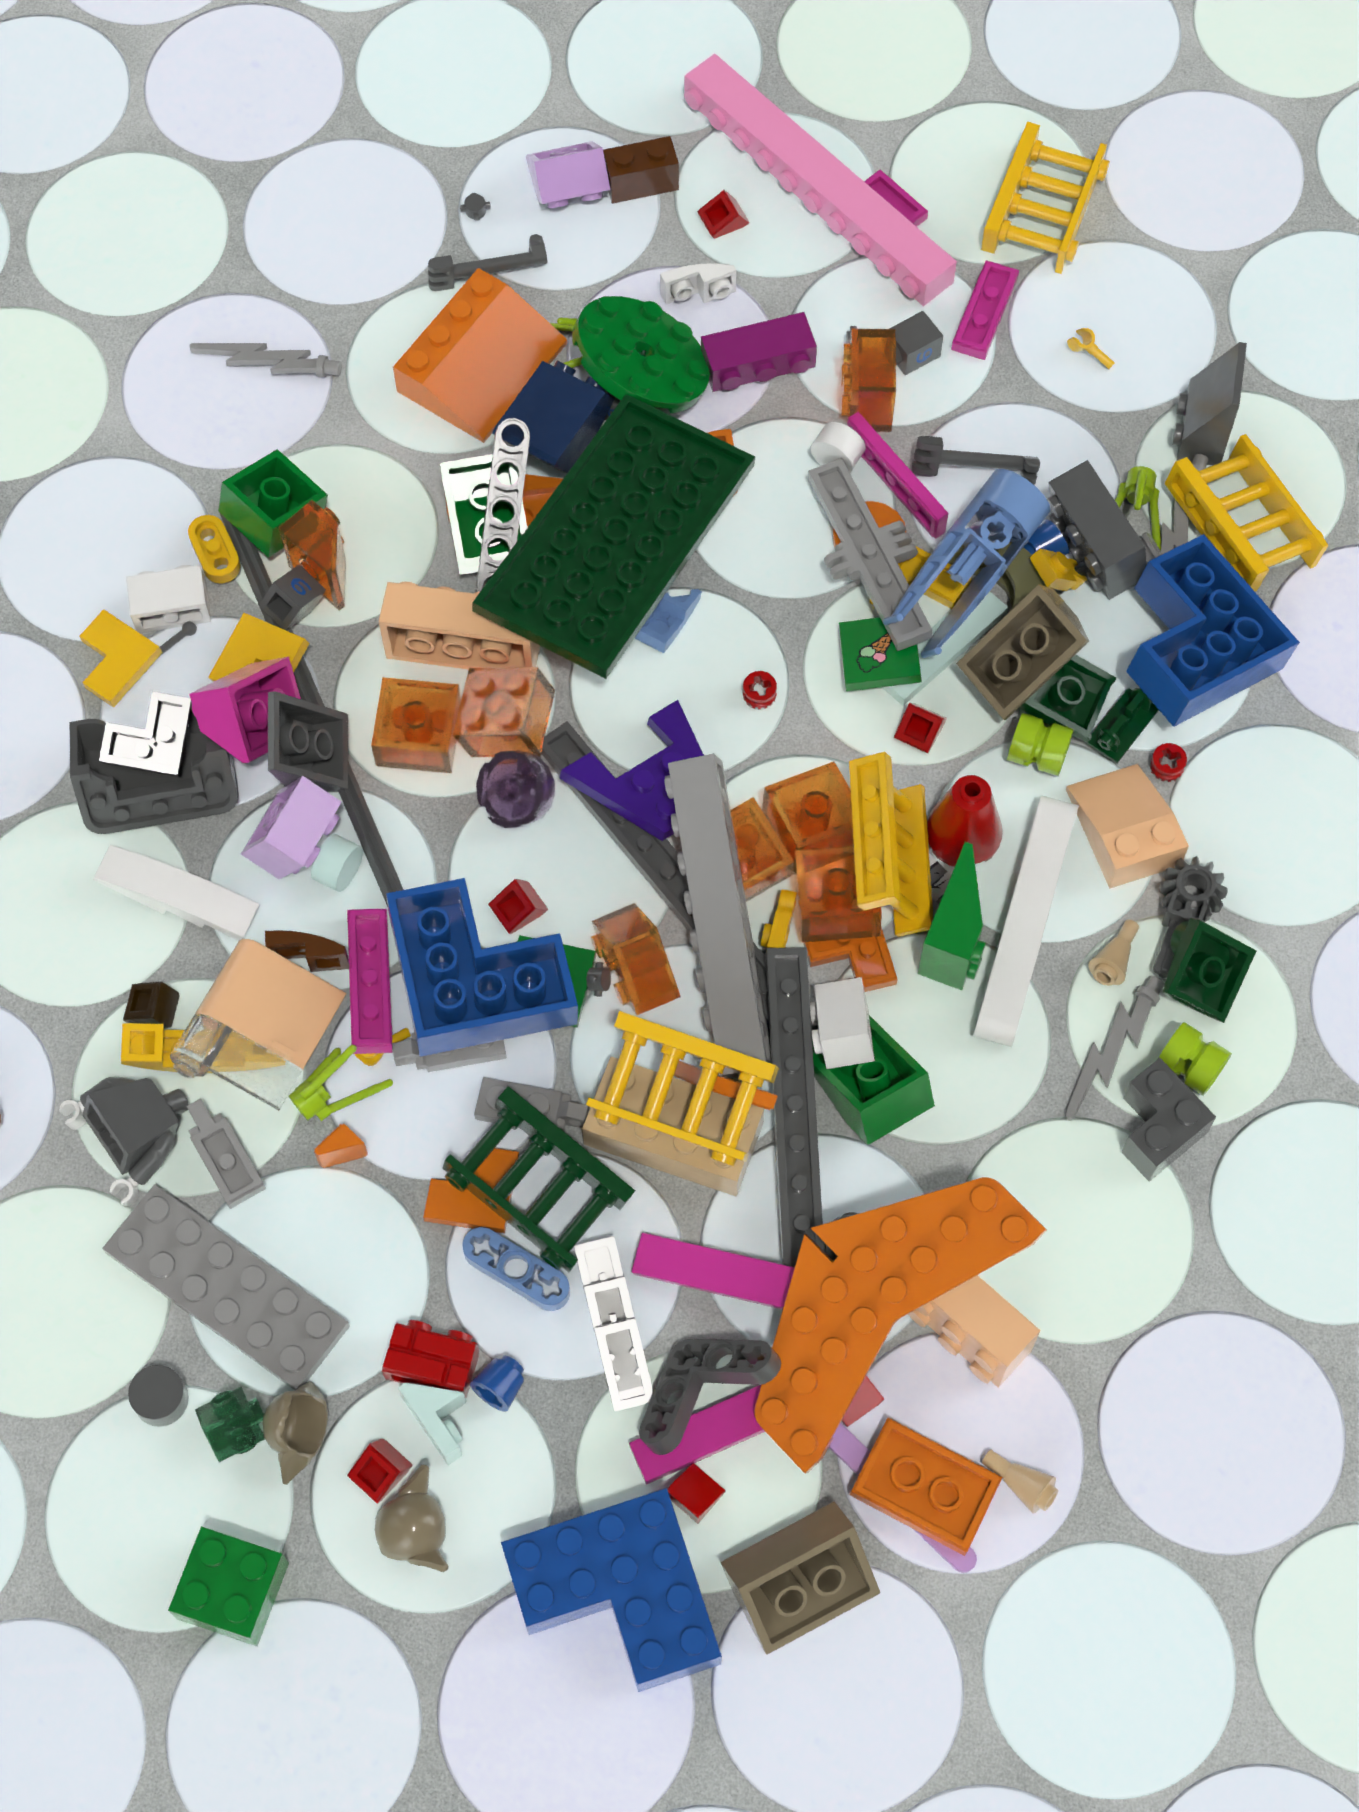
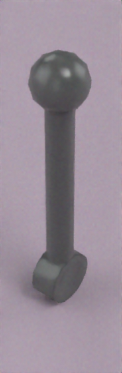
M192 621L185 622L182 625L181 631L160 646L162 652L165 653L185 636L194 635L197 630L195 623Z

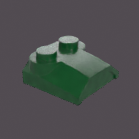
M1074 655L1019 707L1020 714L1025 713L1043 719V723L1049 725L1056 723L1074 729L1072 736L1088 742L1092 737L1091 732L1116 677L1078 655Z
M1190 918L1189 921L1179 924L1172 934L1171 948L1174 958L1168 972L1163 993L1201 1014L1224 1023L1257 950L1201 920Z

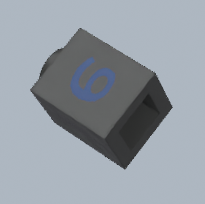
M921 311L887 329L886 346L884 348L885 355L888 361L893 366L897 365L906 376L941 357L944 335L927 314Z
M299 564L273 582L258 606L282 629L288 630L312 612L326 592V589Z

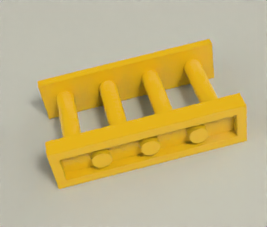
M1027 121L985 225L981 250L995 254L999 241L1006 242L1007 239L1058 254L1055 272L1062 274L1066 261L1073 262L1079 244L1075 237L1097 180L1104 181L1110 164L1109 160L1104 159L1107 144L1100 143L1094 160L1043 145V141L1038 140L1041 125ZM1038 159L1089 174L1084 186L1033 172V168L1029 167L1031 161L1037 162ZM1029 185L1077 199L1078 202L1074 213L1023 199L1022 194H1019L1020 188H1027ZM1019 212L1067 226L1068 228L1064 239L1060 240L1011 225L1012 221H1009L1008 218L1010 214L1016 215Z
M1247 434L1239 437L1228 460L1203 470H1197L1188 457L1175 461L1164 483L1201 535L1204 534L1255 592L1259 589L1267 575L1269 567L1300 555L1310 569L1314 568L1328 547L1323 534L1316 529L1264 459L1260 449L1253 444ZM1239 472L1249 485L1245 489L1219 499L1207 483ZM1259 499L1270 515L1243 526H1238L1227 512ZM1280 527L1291 542L1260 555L1248 539Z
M885 751L850 760L849 771L857 906L864 911L886 905L892 906L894 910L895 935L898 937L927 931L930 929L934 918L925 788L922 784L899 790L894 787L892 760Z
M619 1011L614 1027L624 1031L621 1039L625 1040L604 1101L601 1102L588 1098L586 1105L596 1109L594 1117L615 1125L618 1124L619 1118H623L713 1150L711 1159L731 1166L735 1165L736 1159L747 1162L749 1154L736 1149L757 1087L762 1088L764 1081L774 1084L779 1068L760 1059ZM647 1040L662 1045L660 1052L664 1055L642 1116L623 1110L619 1106L641 1046L645 1047ZM687 1053L701 1058L699 1066L703 1068L680 1130L660 1123L658 1119L679 1059L684 1060ZM727 1067L740 1072L738 1080L742 1082L721 1142L717 1143L697 1136V1132L718 1073L723 1074L724 1068Z

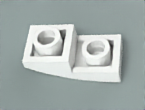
M719 263L695 264L670 269L660 273V295L666 305L675 301H684L697 293L700 295L703 303L715 299L721 300L736 292L737 270L734 265Z

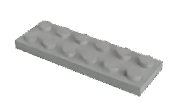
M156 1184L152 1186L102 1248L108 1256L295 1391L308 1382L350 1327L349 1322Z

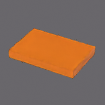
M887 1418L849 1495L965 1556L1003 1477Z

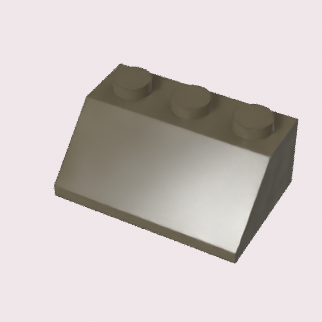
M1038 584L956 664L1001 718L1007 720L1089 642V639L1077 615L1052 588Z
M835 1501L720 1562L732 1591L766 1655L881 1593L855 1527Z

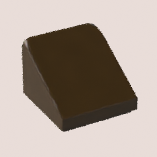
M162 981L132 984L123 1021L126 1023L164 1024V1028H171L180 997L179 992Z

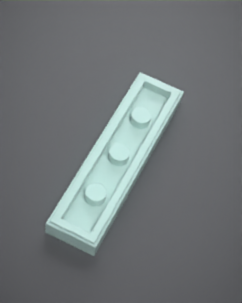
M989 591L962 625L940 647L942 649L941 654L922 658L921 652L930 639L917 644L922 682L882 688L904 706L1007 615L1009 607ZM948 614L932 627V636L937 631L942 622L945 620V618L948 616Z

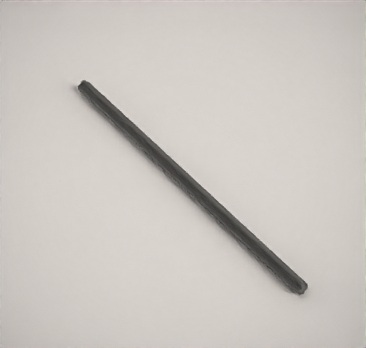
M220 514L259 604L272 585L256 546ZM261 609V612L266 622L281 628L264 610ZM291 627L288 630H286L293 633ZM302 656L294 671L301 700L324 706L306 661ZM348 761V789L338 790L387 905L386 893L404 889Z

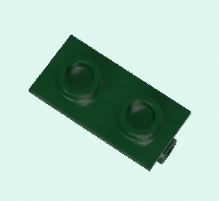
M1140 687L1133 690L1128 688L1091 734L1092 737L1086 744L1118 764L1158 713L1159 709Z

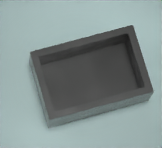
M1086 460L1049 481L1050 497L1047 498V501L1053 512L1049 515L1050 520L1061 533H1066L1071 541L1068 543V547L1078 563L1084 561L1089 571L1086 574L1093 588L1096 591L1102 589L1108 600L1135 586L1147 566L1145 546L1090 462Z

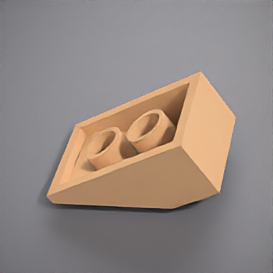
M1138 764L1066 786V792L1071 803L1079 805L1077 811L1078 819L1109 889L1163 872L1169 867L1175 868L1177 860H1180V858L1184 860L1189 845L1174 812Z

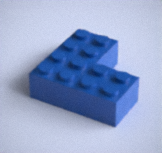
M1203 534L1150 560L1134 589L1170 630L1142 643L1126 672L1171 725L1175 727L1282 670L1300 642Z
M465 878L386 893L389 918L420 1057L578 1024V1004L560 933L481 949Z
M667 1488L501 1542L529 1635L612 1608L638 1692L721 1665L722 1656Z

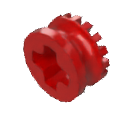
M755 671L745 678L743 683V699L748 706L751 705V708L754 709L757 707L758 710L763 707L766 709L767 706L772 705L773 701L775 702L777 683L771 674L764 671ZM756 683L766 688L765 695L759 696L757 691H753Z
M1165 743L1158 746L1150 762L1151 773L1156 775L1155 778L1162 779L1161 781H1176L1178 777H1181L1186 767V752L1182 747L1173 743ZM1163 756L1168 757L1170 760L1177 759L1174 768H1171L1168 764L1161 765Z

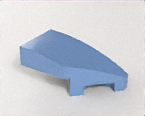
M692 589L689 595L671 597L669 592H667L635 639L665 653L693 613L701 599L702 591Z

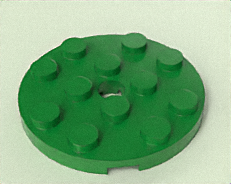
M603 296L586 305L575 322L572 341L574 346L579 347L583 356L580 361L582 366L602 388L622 400L625 394H628L653 407L668 408L670 413H678L694 406L709 383V368L701 352L700 344L692 335L691 328L663 311L655 302H644L623 296ZM643 350L646 351L645 356L640 354Z

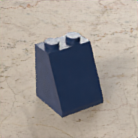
M558 360L554 366L542 361L497 423L492 434L495 435L498 426L508 418L522 420L530 432L528 454L567 474L599 431L615 399L605 393L606 390L593 378L588 376L584 382L574 377L576 370ZM507 427L502 431V440L514 447L522 443V433L518 428Z

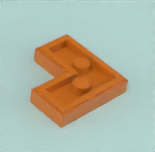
M876 909L800 927V935L804 947L807 948V958L810 967L848 958L854 978L862 977L865 992L897 985L898 979Z
M679 1061L674 1076L697 1085L702 1068ZM718 1074L712 1092L736 1099L741 1082ZM757 1088L752 1105L768 1110L774 1109L778 1096Z
M495 1148L474 1174L493 1189L520 1157L519 1152ZM431 1178L423 1216L424 1222L471 1229L485 1227L494 1232L505 1233L507 1222L468 1189L461 1192L448 1181ZM512 1191L511 1194L505 1199V1200H507L510 1204H511V1199H512L513 1191Z

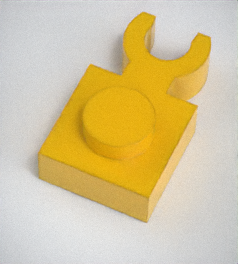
M1039 549L1029 557L1045 585L1049 588L1068 591L1070 588L1076 590L1088 580L1086 576L1078 574L1074 569L1078 563L1074 559H1068L1061 552Z
M781 890L773 924L765 923L761 946L767 948H786L791 920L796 906L797 892Z

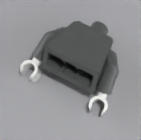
M108 1077L83 1093L78 1103L73 1100H66L61 1103L59 1112L63 1116H68L76 1111L72 1118L65 1121V1125L70 1129L77 1130L82 1128L87 1122L122 1175L129 1173L130 1177L127 1180L118 1179L114 1181L110 1187V1192L116 1196L122 1188L128 1186L129 1194L121 1201V1205L131 1206L137 1201L139 1196L137 1186L139 1184L145 1185L163 1165L175 1144L174 1136L179 1124L177 1115L188 1110L186 1106L189 1104L182 1090L176 1089L162 1095L151 1079L144 1078L135 1081L134 1079Z

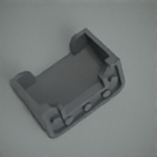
M192 707L179 777L101 763L99 759L106 723L99 719L69 722L70 779L83 823L91 832L110 834L217 815L230 811L237 803V785L232 755L200 731Z

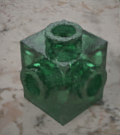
M242 1387L233 1391L221 1392L211 1402L195 1409L201 1428L219 1462L235 1454L246 1453L253 1449L257 1443L265 1440L260 1423L263 1422L264 1412L256 1397L248 1401Z

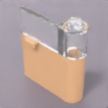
M241 939L171 1052L170 1059L174 1063L173 1067L179 1074L187 1078L203 1077L210 1071L279 1111L347 993L254 940Z

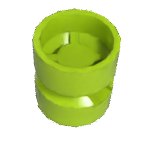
M1022 713L1012 739L1007 760L1024 766H1029L1034 762L1037 764L1039 771L1059 776L1074 729L1056 723L1045 727L1043 719Z
M1183 1022L1158 1058H1161L1177 1076L1183 1075L1184 1083L1204 1096L1227 1064L1232 1053L1214 1041L1203 1042V1034Z

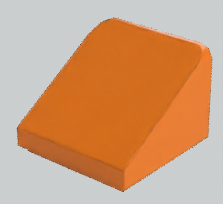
M344 1123L340 1124L314 1149L317 1161L322 1168L353 1161L368 1155L365 1143Z

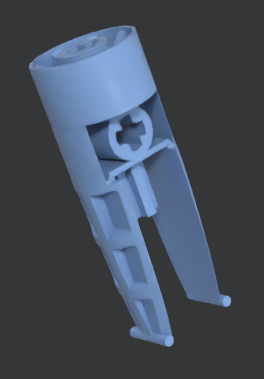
M996 469L927 559L904 593L892 616L884 618V625H890L904 619L963 544L965 549L947 571L951 575L950 578L965 585L982 562L987 566L982 568L921 652V657L928 658L941 654L942 649L940 647L981 603L1048 515L1050 504L1046 497L1035 485L1019 474L1007 469ZM976 514L979 521L974 522L969 528L965 529L966 525ZM1009 542H1012L1003 556L995 551L1004 548Z

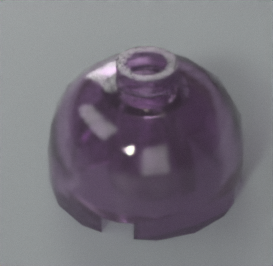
M522 750L500 751L495 754V757L489 763H484L476 782L477 800L480 807L485 806L487 813L491 816L488 818L492 823L504 828L526 827L542 819L551 808L556 793L555 779L549 766L539 756Z

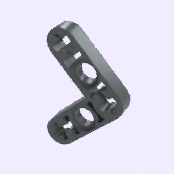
M685 1339L677 1343L668 1355L639 1430L640 1439L654 1454L665 1455L672 1452L683 1438L703 1383L765 1384L776 1377L780 1371V1357L766 1341ZM732 1354V1359L726 1366L716 1369V1365L722 1357ZM683 1389V1394L677 1401L667 1404L668 1398L672 1393Z

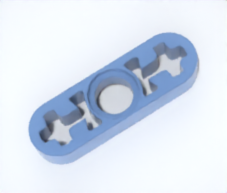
M474 1228L464 1237L462 1244L464 1256L467 1262L474 1268L544 1310L556 1311L564 1307L570 1297L569 1282L567 1277L559 1270L489 1228ZM485 1239L488 1240L489 1249L498 1256H500L502 1249L506 1250L499 1257L496 1268L491 1267L495 1264L494 1257L482 1252L479 1256H475V1249L472 1245L474 1242L482 1244ZM512 1259H521L527 1263L528 1271L520 1279H511L504 1272L506 1264ZM536 1270L541 1271L538 1274V1278L542 1283L551 1286L554 1281L558 1282V1290L561 1293L559 1296L552 1294L548 1299L544 1298V1289L537 1283H532ZM532 1283L531 1289L526 1288Z

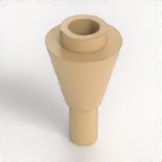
M1126 920L1117 937L1113 938L1090 960L1088 964L1089 970L1093 974L1094 979L1099 983L1110 986L1120 985L1125 981L1131 943L1139 930L1137 922Z
M989 1450L982 1460L984 1466L1004 1478L1003 1481L1032 1514L1036 1513L1039 1509L1043 1511L1048 1510L1058 1495L1059 1490L1054 1487L1056 1483V1477L1017 1463L1012 1464L993 1450Z

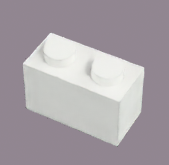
M180 565L170 570L157 572L142 571L137 575L126 576L130 616L137 632L144 633L182 627L187 621H192L195 624L211 622L207 584L201 565Z
M862 977L814 985L816 1001L810 1002V1015L812 1025H818L819 1029L812 1030V1039L815 1053H823L826 1068L831 1069L875 1061L868 1004Z

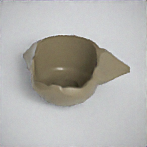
M312 1381L300 1386L296 1391H287L276 1396L268 1405L263 1415L264 1439L272 1450L278 1452L282 1483L288 1485L311 1462L312 1458L319 1452L326 1435L328 1422L326 1400Z
M421 1465L408 1482L402 1486L396 1499L391 1500L378 1511L375 1517L374 1529L376 1541L381 1553L387 1558L408 1561L410 1564L445 1572L449 1566L439 1552L446 1537L445 1517L439 1502L428 1494L429 1467Z

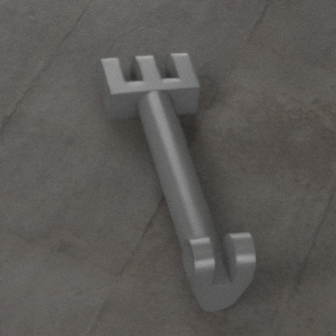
M538 234L531 235L529 238V252L458 264H453L451 255L431 258L428 261V286L432 291L453 289L454 279L472 276L478 268L487 273L547 264V254L543 238Z
M919 436L916 444L918 449L914 453L916 461L912 463L911 471L918 475L937 476L940 464L1020 470L1021 476L1034 485L1036 484L1037 472L1040 468V460L1038 457L943 450L942 437Z

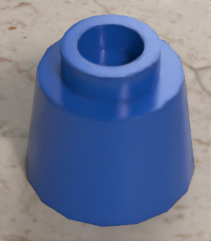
M1048 519L1039 525L1023 547L1032 555L1039 549L1061 552L1064 555L1069 554V547L1064 536L1056 525Z
M505 1355L502 1359L494 1358L470 1382V1386L484 1402L499 1411L506 1412L509 1410L524 1382V1378L521 1375L524 1369L516 1360Z

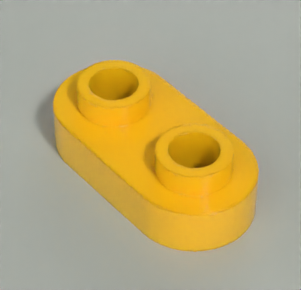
M202 515L195 518L189 525L188 536L205 576L215 583L232 581L239 574L241 565L224 523L213 515ZM207 536H214L213 539H210L208 541L204 540V538ZM220 565H227L224 569H217Z

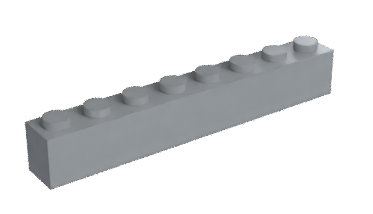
M713 753L668 763L670 775L665 776V787L669 799L674 798L676 813L671 814V824L675 837H680L682 852H678L677 859L682 876H687L689 890L684 891V902L688 914H693L695 929L690 931V938L694 952L700 954L702 968L697 969V980L701 992H706L708 1007L703 1009L706 1029L708 1032H713L714 1044L771 1063L770 1039L723 762ZM725 1067L723 1074L720 1075L731 1079L739 1077L740 1072Z

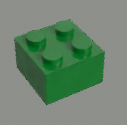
M276 449L222 482L218 512L269 558L323 524L328 494L283 453Z
M201 1526L168 1611L180 1621L258 1647L289 1562L282 1553Z

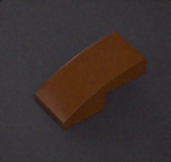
M265 931V946L286 959L306 958L310 972L349 969V958L346 948L335 941L304 932Z

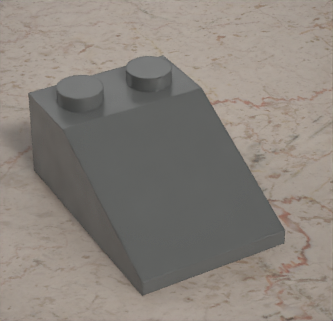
M1237 343L1192 377L1186 394L1179 393L1176 415H1182L1181 424H1175L1172 445L1178 446L1177 460L1188 457L1192 463L1194 455L1203 454L1208 457L1207 465L1213 466L1222 462L1240 406L1247 343Z
M275 691L268 692V771L284 786L304 776L326 792L348 789V714Z

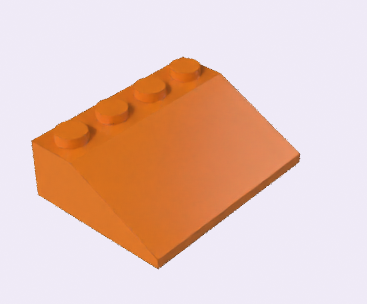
M478 268L393 366L396 389L398 393L485 443L497 423L541 362L544 361L551 364L567 345V338L508 284Z

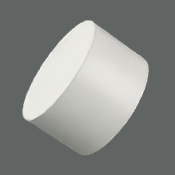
M828 422L813 442L811 453L821 466L842 458L851 473L865 452L866 446L861 436L849 426L839 422Z

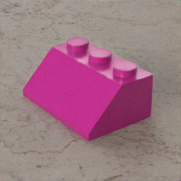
M289 657L251 663L189 694L192 702V711L197 719L200 731L242 763H249L268 753V692L275 691L301 699Z

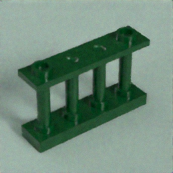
M508 1086L498 1097L495 1108L499 1111L497 1113L499 1119L461 1163L451 1154L445 1159L442 1169L447 1173L444 1177L459 1191L464 1192L465 1189H468L543 1251L540 1256L547 1264L559 1271L563 1268L569 1273L578 1262V1259L570 1253L572 1248L606 1207L612 1208L614 1205L621 1210L636 1190ZM519 1127L531 1137L529 1139L530 1145L492 1189L477 1177L474 1172L511 1129L516 1130ZM551 1153L563 1163L560 1166L562 1171L529 1211L523 1215L505 1199L542 1155L548 1156ZM582 1179L594 1189L592 1192L594 1197L556 1242L540 1229L538 1224L573 1182H580Z

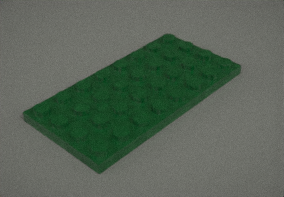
M625 394L474 599L472 611L607 679L754 467L755 456Z

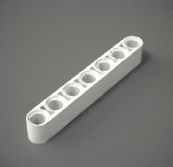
M1043 795L1040 797L973 1037L1009 1047L1013 1046L1079 805Z

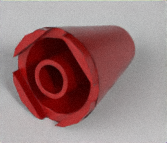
M967 775L959 778L934 806L927 817L928 843L932 848V852L937 859L949 866L955 867L965 842L973 844L975 864L990 860L1000 847L1003 835L1002 823L991 788L987 781L979 776Z

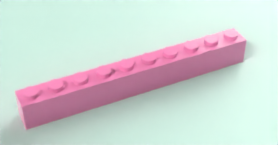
M714 53L684 75V98L692 109L700 111L707 117L715 129L723 131L732 139L734 145L739 150L746 151L755 159L762 170L770 172L777 178L786 191L793 192L803 201L810 212L817 213L824 219L834 233L841 234L847 239L858 254L865 255L871 260L880 273L894 280L909 298H914L924 307L954 283L957 263L954 258L718 55Z

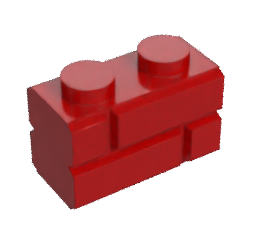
M408 1320L407 1325L396 1323L382 1366V1373L385 1379L402 1384L411 1383L463 1392L465 1398H467L480 1352L478 1344L472 1342L473 1337L458 1330H449L447 1335L431 1332V1325L417 1320Z

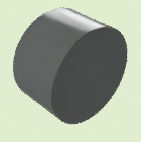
M152 1365L142 1369L134 1376L128 1390V1399L131 1407L142 1421L152 1426L161 1427L176 1422L184 1414L188 1405L187 1387L179 1375L167 1366Z

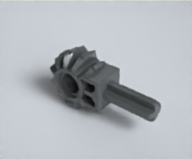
M1198 856L1192 858L1190 865L1180 858V860L1176 861L1175 869L1169 867L1164 872L1163 877L1166 881L1161 882L1159 892L1166 895L1162 900V905L1167 910L1161 925L1166 926L1167 929L1153 966V971L1159 977L1167 978L1174 958L1171 948V937L1176 927L1185 921H1189L1190 918L1206 922L1210 920L1211 912L1218 913L1223 907L1221 899L1226 898L1228 889L1221 885L1225 878L1224 873H1212L1213 861L1207 863L1204 867L1200 865ZM1185 886H1195L1200 889L1202 894H1190L1186 891Z

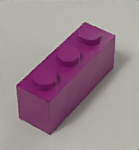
M805 312L701 336V352L709 368V383L712 392L723 389L732 390L740 385L756 381L765 382L777 376L789 373H802L816 367L817 345Z

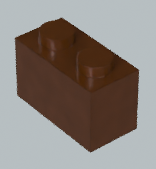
M671 136L603 149L610 185L608 193L612 204L679 190V162Z

